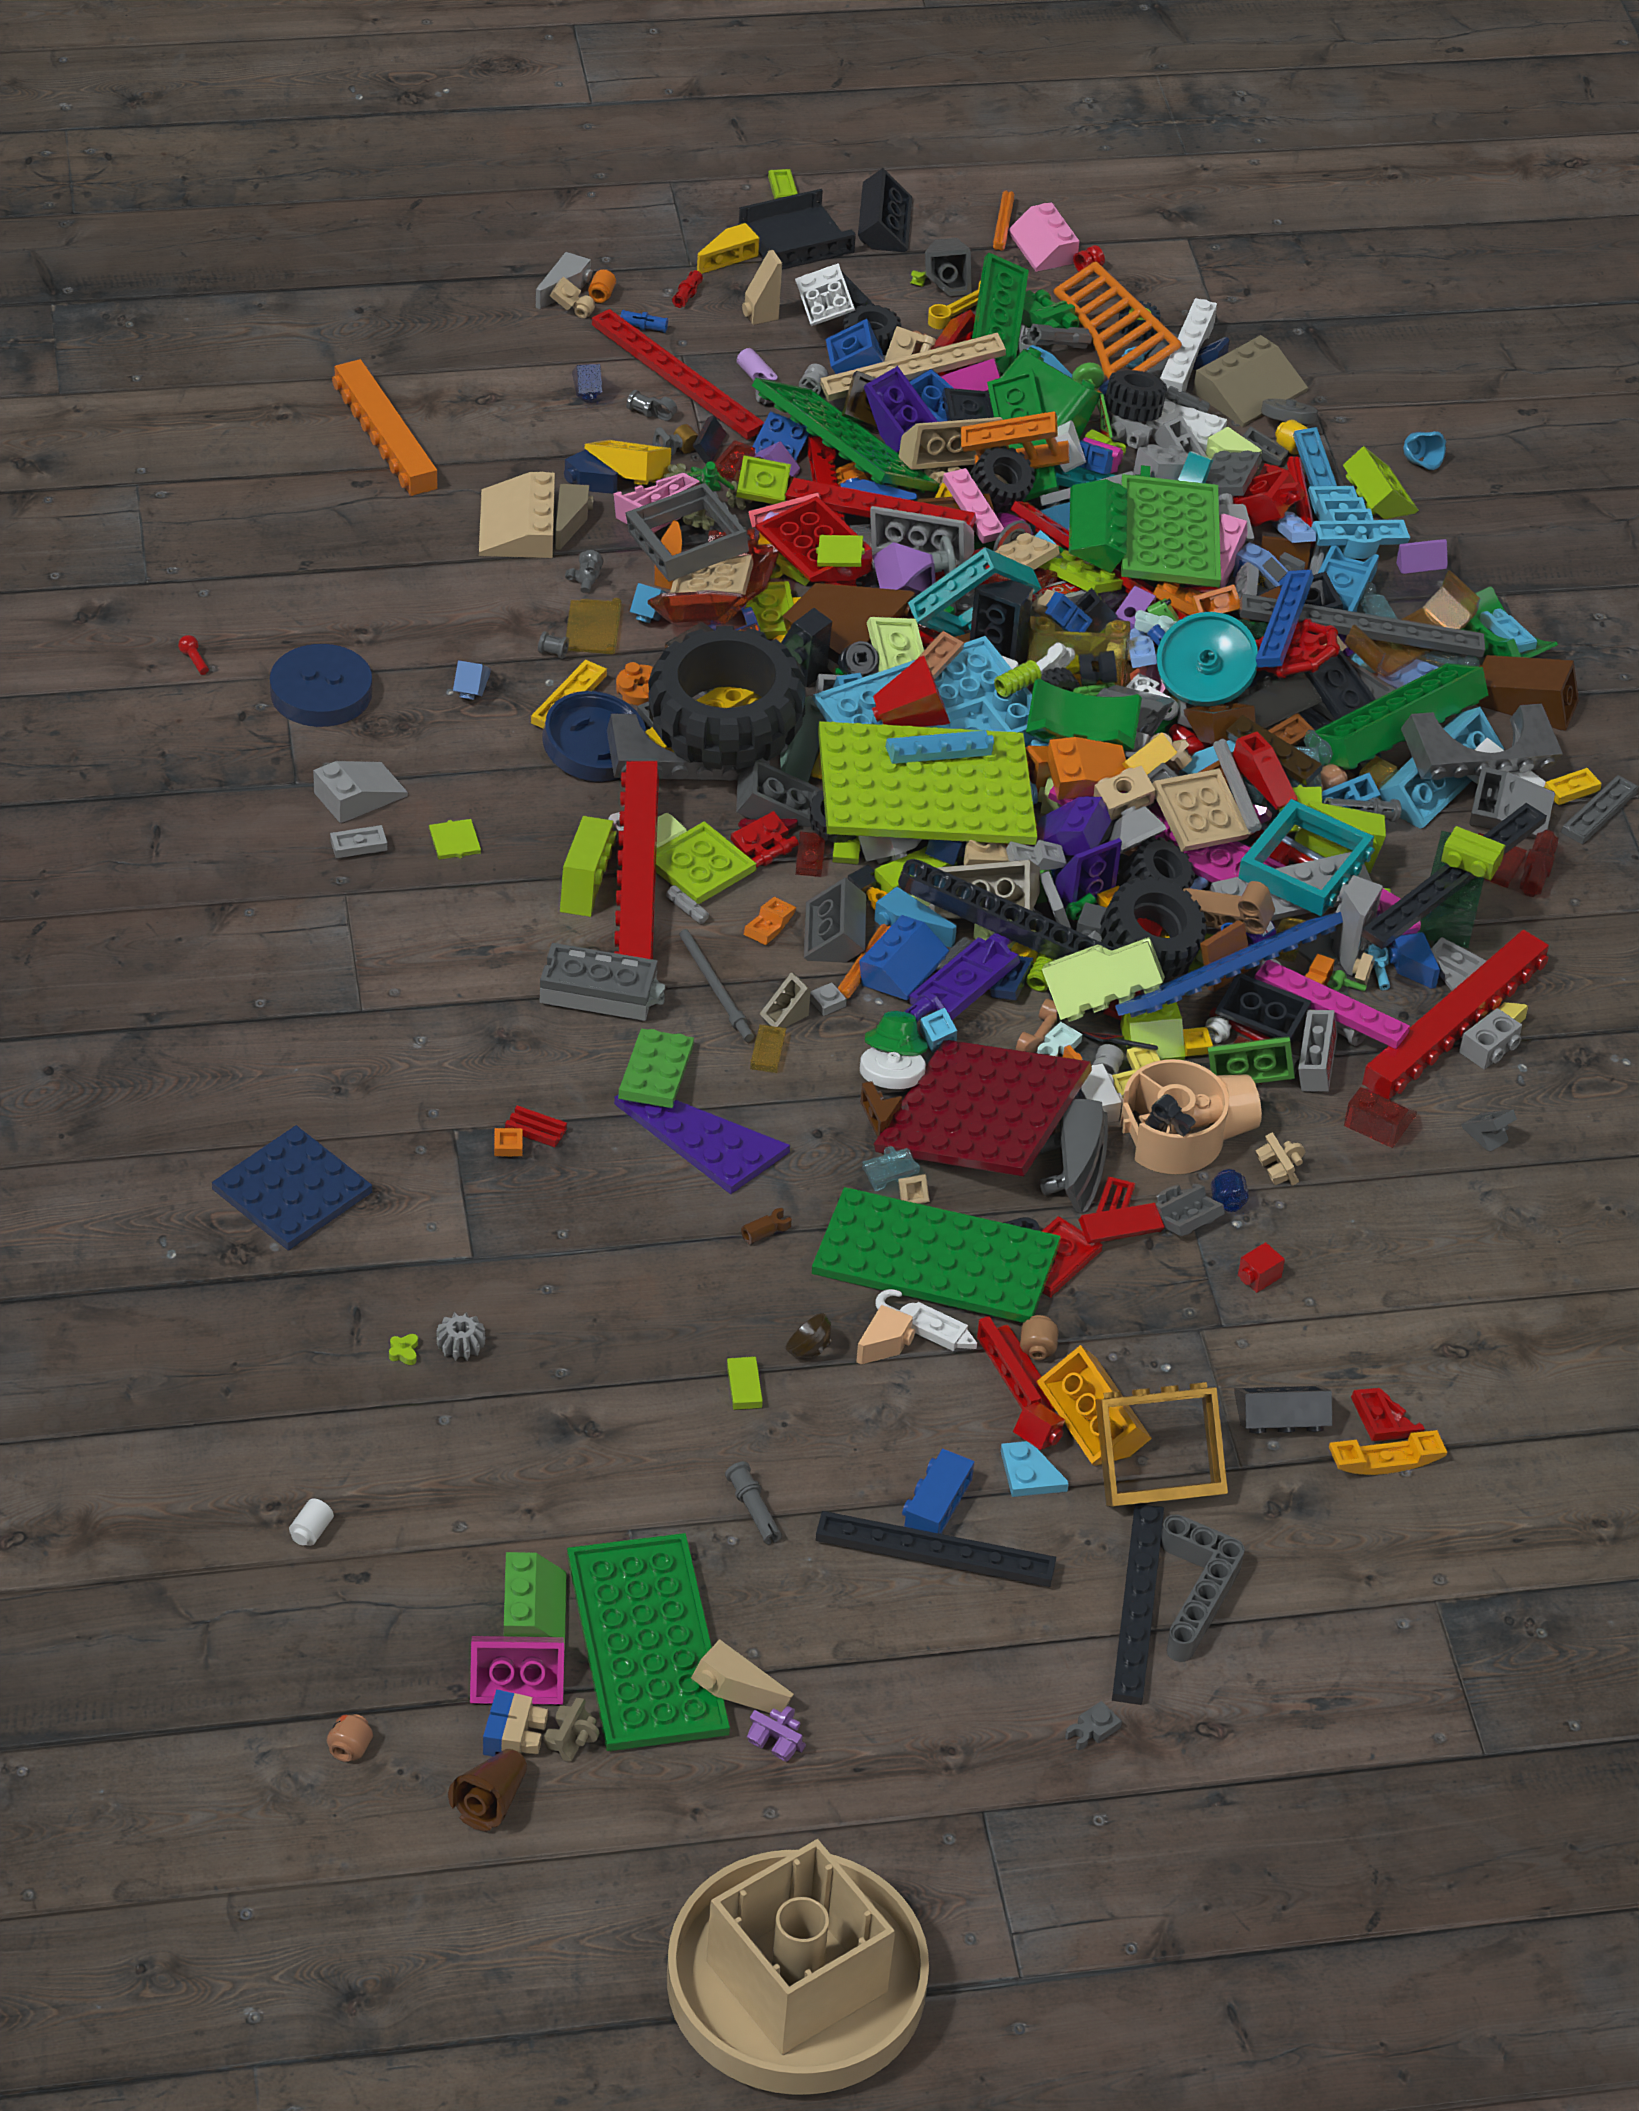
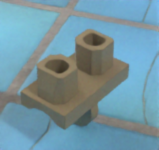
M576 1698L572 1706L560 1705L556 1713V1721L561 1726L560 1729H548L544 1735V1742L547 1748L559 1751L563 1761L571 1762L579 1746H584L585 1742H595L600 1734L599 1729L595 1726L596 1719L585 1709L586 1702L583 1698Z

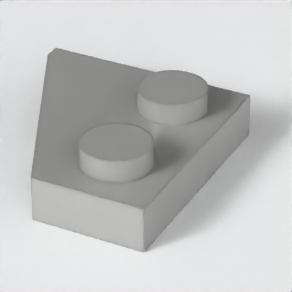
M1442 937L1431 948L1440 968L1439 976L1451 991L1486 962L1483 958Z

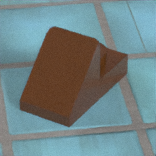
M873 1081L862 1083L860 1102L877 1138L880 1133H883L894 1119L895 1113L901 1109L902 1096L884 1100L881 1091H877Z

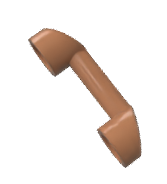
M1047 998L1044 1001L1039 1013V1018L1044 1020L1034 1035L1023 1032L1017 1042L1016 1050L1032 1053L1038 1050L1045 1036L1057 1022L1058 1011L1053 1000Z

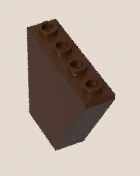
M815 583L782 617L787 632L796 620L813 608H816L833 622L828 659L838 664V656L847 646L859 641L868 642L872 645L867 627V621L870 617L911 618L913 613L908 602L915 598L916 595L908 590Z

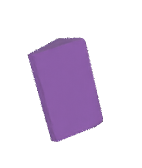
M1446 539L1400 544L1396 561L1400 572L1407 574L1447 569Z

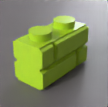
M1456 826L1444 845L1441 861L1451 867H1457L1470 872L1474 876L1491 880L1501 865L1505 845Z

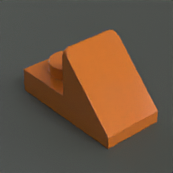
M1235 585L1191 597L1196 613L1219 612L1227 614L1240 609V599Z

